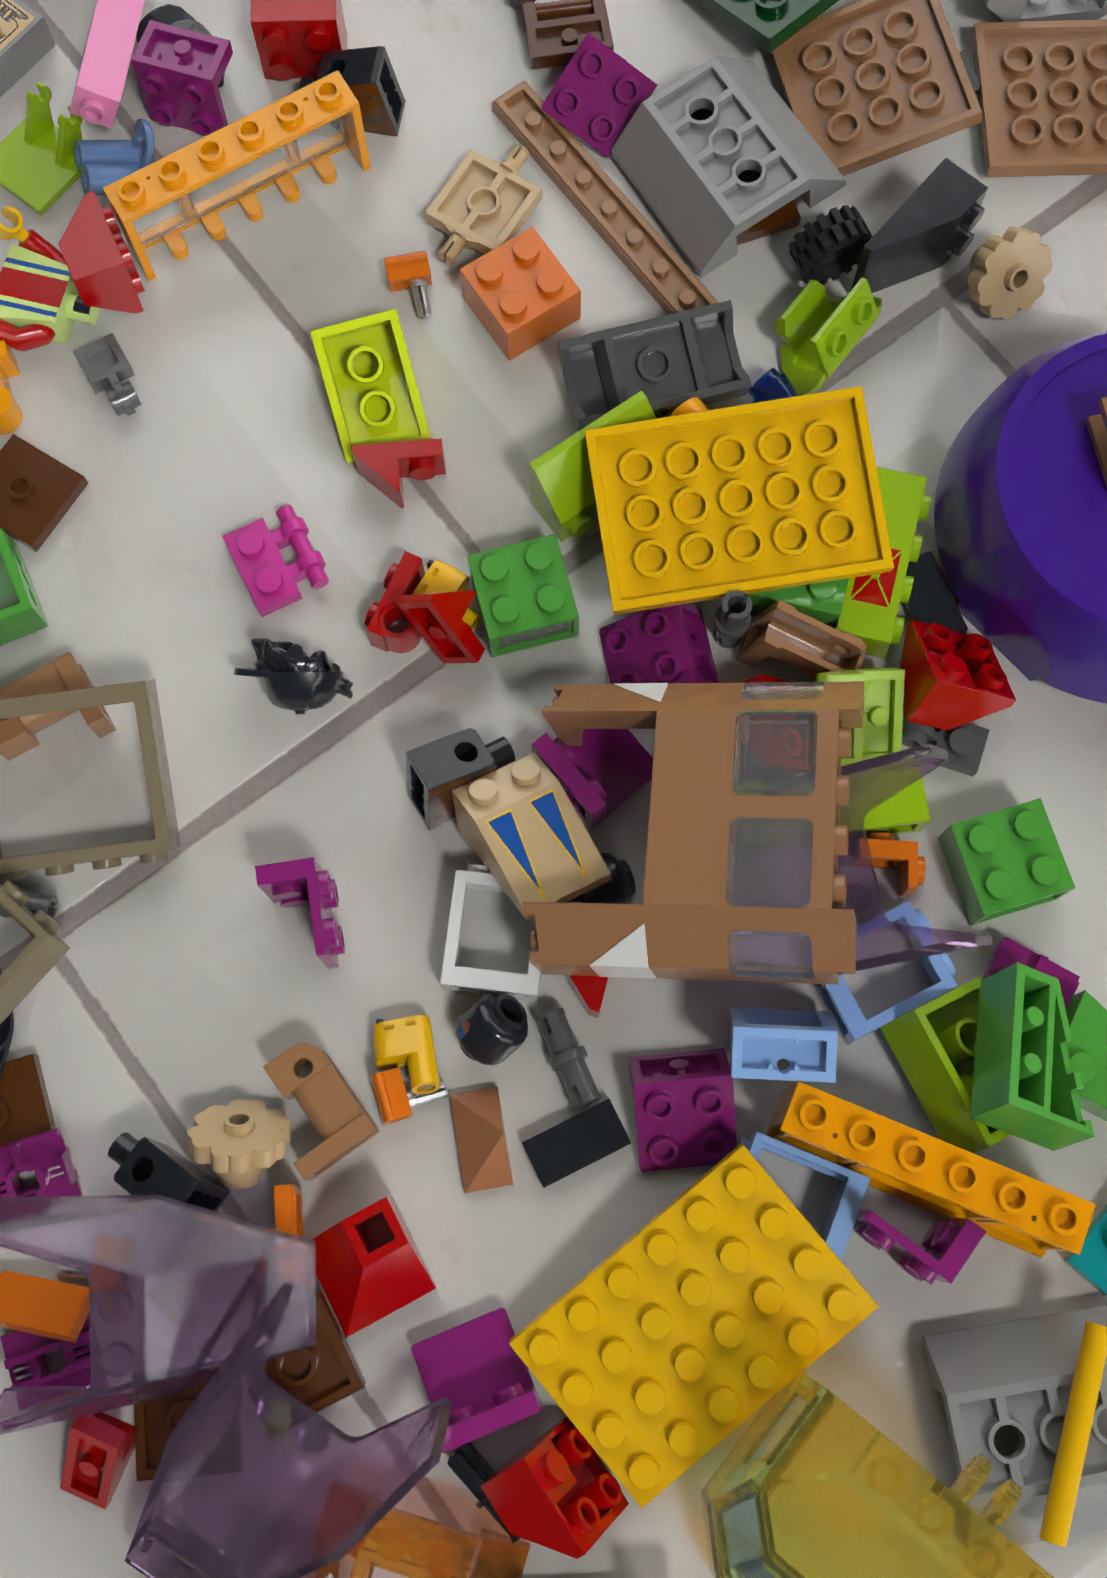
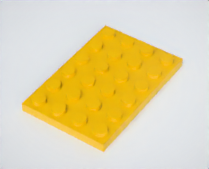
M862 386L585 430L613 615L724 598L730 591L735 590L752 594L891 572L894 568Z
M742 1142L510 1339L509 1345L638 1505L643 1508L878 1309L879 1306Z

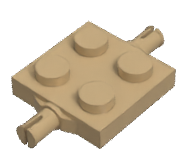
M515 144L504 162L487 159L470 150L425 212L426 223L449 236L447 242L437 253L442 262L445 263L447 261V265H453L464 247L486 254L515 237L542 200V188L524 179L518 172L530 156L529 151L524 146L521 149L520 144Z

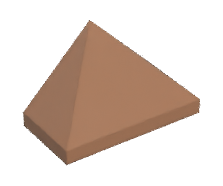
M498 1086L450 1094L464 1192L469 1193L514 1185Z

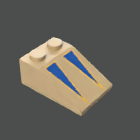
M535 752L452 790L458 830L527 922L530 919L524 914L523 902L566 903L611 880V872L559 780Z

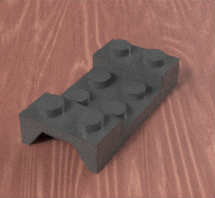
M731 300L558 341L557 353L577 432L641 390L648 398L653 412L658 413L675 409L694 397H699L704 402V405L744 396L747 395L752 387L750 377L742 368L733 333V307Z

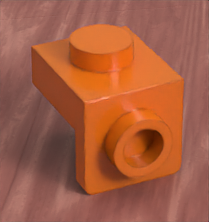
M869 833L866 835V839L861 838L853 848L852 867L899 870L900 897H910L917 890L918 885H923L926 862L924 856H918V842L895 840V835L890 833Z

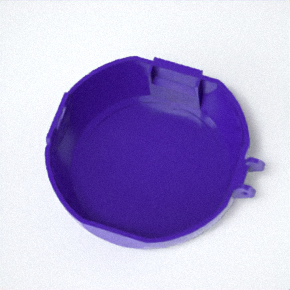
M1107 331L1075 338L1029 360L999 385L977 408L958 432L947 451L940 470L935 494L934 521L940 560L952 591L961 600L959 603L960 613L1029 681L1040 677L1046 684L1080 698L1107 704V487L1085 423L1087 417L1101 414L1098 401L1100 398L1107 397Z

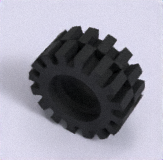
M843 205L839 211L837 207L832 208L826 216L821 213L816 216L817 221L814 223L807 222L803 226L804 232H797L794 235L795 241L789 244V254L806 284H808L809 280H816L822 285L827 284L830 278L835 281L840 279L841 273L845 272L847 275L853 271L852 266L854 264H859L863 248L873 236L861 214L854 206L850 208L848 205Z

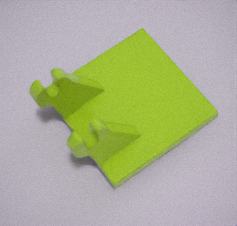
M37 82L38 97L31 91L27 93L26 118L0 143V186L42 216L81 177V171L77 170L74 160L75 140H83L80 127L83 118L70 113L68 120L67 117L60 114L58 117L59 126L54 125L49 105L52 97L51 89L42 82Z

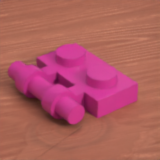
M291 505L282 506L276 511L281 526L272 532L269 531L264 519L261 518L222 536L261 617L303 599L296 583L308 578L313 589H320L329 583V579L324 571L326 563L321 553L313 549L307 537L309 529L304 519L297 517ZM292 545L298 559L296 562L286 565L279 550Z

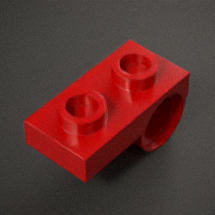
M405 551L399 564L393 563L390 566L384 580L386 591L380 603L374 602L371 605L364 622L371 646L386 652L392 651L402 654L412 651L419 644L421 635L395 604L398 596L412 595L424 577L425 571L421 557ZM398 620L410 623L409 628L402 633H392L388 630L389 626Z

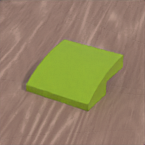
M875 668L816 674V693H822L824 682L865 681L863 728H851V758H842L841 768H862V764L901 762L905 670L901 668ZM816 713L814 734V768H816L818 717Z

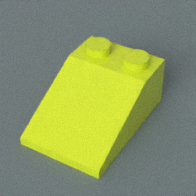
M397 309L310 331L347 463L355 461L352 445L431 439Z

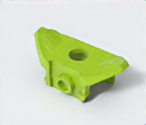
M861 278L846 297L828 298L825 286L816 280H809L808 285L790 304L781 318L775 321V333L779 334L784 341L780 355L788 396H802L818 391L825 380L830 378L879 317L882 310V299L873 297L867 279Z

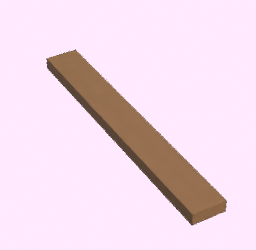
M523 81L492 101V112L517 141L529 151L530 156L667 315L719 303L571 132L542 110L543 100L526 81Z

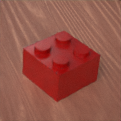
M251 0L250 23L265 79L289 80L302 78V76H317L322 55L328 51L347 50V30L341 0Z

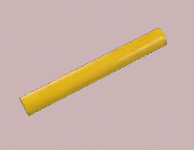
M1085 1321L1039 1534L1040 1539L1065 1548L1068 1542L1107 1358V1327Z

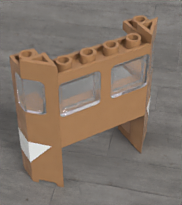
M865 681L556 685L554 691L558 697L553 698L552 706H544L541 713L558 738L567 746H582L583 729H655L643 904L523 902L524 914L536 926V929L531 931V948L539 949V951H529L531 964L542 974L837 985H839V973L856 974L857 920L854 909H837V906H846L847 879L846 875L838 874V856L848 855V825L840 824V806H849L850 778L849 775H841L842 758H851V728H863Z

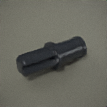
M470 1442L458 1447L447 1461L448 1466L478 1499L475 1504L477 1508L480 1509L484 1506L510 1536L513 1543L521 1537L509 1533L480 1487L496 1471Z

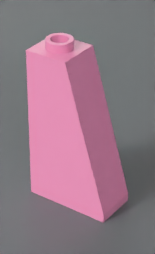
M145 0L96 1L69 113L82 117L90 123L100 124L112 129L120 105Z

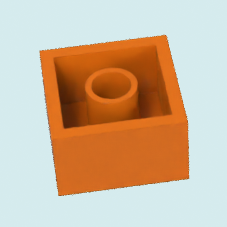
M533 226L460 268L463 299L508 361L581 318V290Z

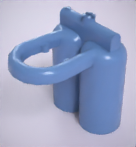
M138 119L136 121L132 140H75L74 160L77 170L81 171L82 186L85 194L94 191L95 195H106L103 187L152 163L155 142L152 127L147 120ZM143 136H144L145 145H142Z

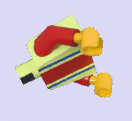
M4 207L1 213L14 224V228L5 227L0 222V238L4 240L16 238L20 243L19 246L11 244L0 272V341L4 340L7 346L25 352L49 345L50 343L66 342L70 337L75 321L95 325L99 318L100 308L84 305L62 253L33 229L26 231L22 227L23 217L17 209Z

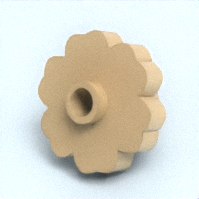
M1011 226L1005 231L1002 238L993 235L988 238L985 244L975 250L970 260L971 273L967 282L970 288L969 298L980 304L982 313L994 319L1002 318L1009 320L1015 315L1017 309L1029 310L1035 303V300L1043 294L1045 286L1042 279L1051 272L1052 261L1050 259L1051 248L1040 243V234L1028 228Z
M237 1099L232 1101L228 1107L211 1105L193 1117L194 1127L187 1131L188 1151L192 1155L193 1161L197 1164L211 1163L212 1170L221 1178L222 1184L231 1189H246L256 1185L265 1168L271 1167L276 1161L285 1157L286 1144L291 1141V1123L285 1117V1112L282 1109H267L266 1103L260 1100Z

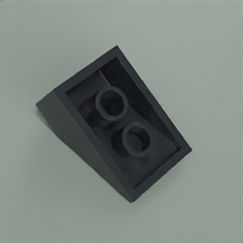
M945 158L865 244L851 290L861 278H865L868 281L871 292L874 293L940 268L953 254L958 257L962 255L974 238L975 234L971 230L985 212V208L981 204L988 187L948 158Z

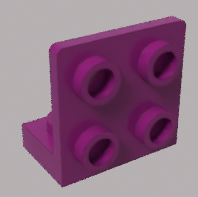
M149 20L131 58V62L150 119L164 126H175L191 130L202 136H207L227 126L228 122L218 85L233 55L230 40Z
M588 32L542 104V110L599 153L609 158L612 155L611 149L640 104L651 97L658 84Z
M688 603L643 610L606 625L599 630L610 684L719 683L702 610L698 606Z
M583 729L582 746H567L558 737L552 740L547 733L532 743V753L535 752L559 780L574 809L591 829L652 781L653 757L629 729Z
M314 857L255 866L257 886L274 903L280 902V906L286 908L303 906L310 903L316 956L329 969L339 967L338 955L345 954V943L341 925H336V920L332 916V908L339 907V896L336 881L330 878L329 870H323Z
M725 1048L628 1057L634 1095L638 1157L641 1171L648 1172L716 1165L737 1147L734 1084Z
M869 1209L859 1210L855 1221L859 1226L854 1231L859 1237L878 1250L882 1248L889 1252L892 1249L900 1255L896 1262L899 1267L920 1282L924 1280L931 1285L934 1280L951 1284L987 1232L969 1218L947 1217L944 1223L937 1220L929 1228L921 1242L926 1247L923 1250Z
M498 1308L415 1343L411 1348L439 1425L435 1434L442 1453H446L541 1412L542 1404L529 1369L509 1345L510 1339L515 1335L505 1308Z

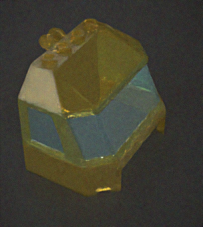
M802 1371L765 1404L701 1491L709 1569L713 1578H1054L996 1529L1007 1520L1013 1508L1020 1500L1022 1488L1012 1479L1004 1481L996 1489L980 1514L966 1504L985 1483L992 1469L991 1462L982 1454L974 1456L970 1460L965 1470L961 1472L952 1487L948 1489L858 1413Z

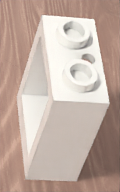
M468 865L467 871L456 870L440 981L443 990L480 995L493 992L507 994L516 999L538 1001L541 972L531 964L530 957L527 974L457 966L467 890L477 889L506 892L485 865ZM531 948L530 951H539V949Z

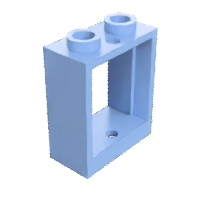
M909 901L858 926L857 943L899 922L934 985L866 1020L841 973H839V985L814 984L847 1045L958 987L953 979L957 974L952 961L945 952L937 951L929 937L932 934L929 921L920 909L914 910ZM810 951L801 959V962L807 973L814 974L812 951Z
M730 1007L729 1063L731 1078L836 1083L838 1031L828 1011ZM780 1059H786L789 1062V1066L787 1069L781 1070L777 1067V1062Z
M757 1131L751 1133L749 1140L741 1137L737 1146L743 1142L757 1160L763 1149L839 1181L820 1235L842 1260L871 1178Z

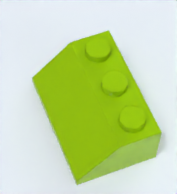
M642 390L529 463L531 503L561 542L572 535L579 537L593 527L598 518L585 430L656 419L648 398Z
M980 976L880 1027L939 1138L971 1153L989 1148L1011 1135L970 1119L980 981L982 980Z

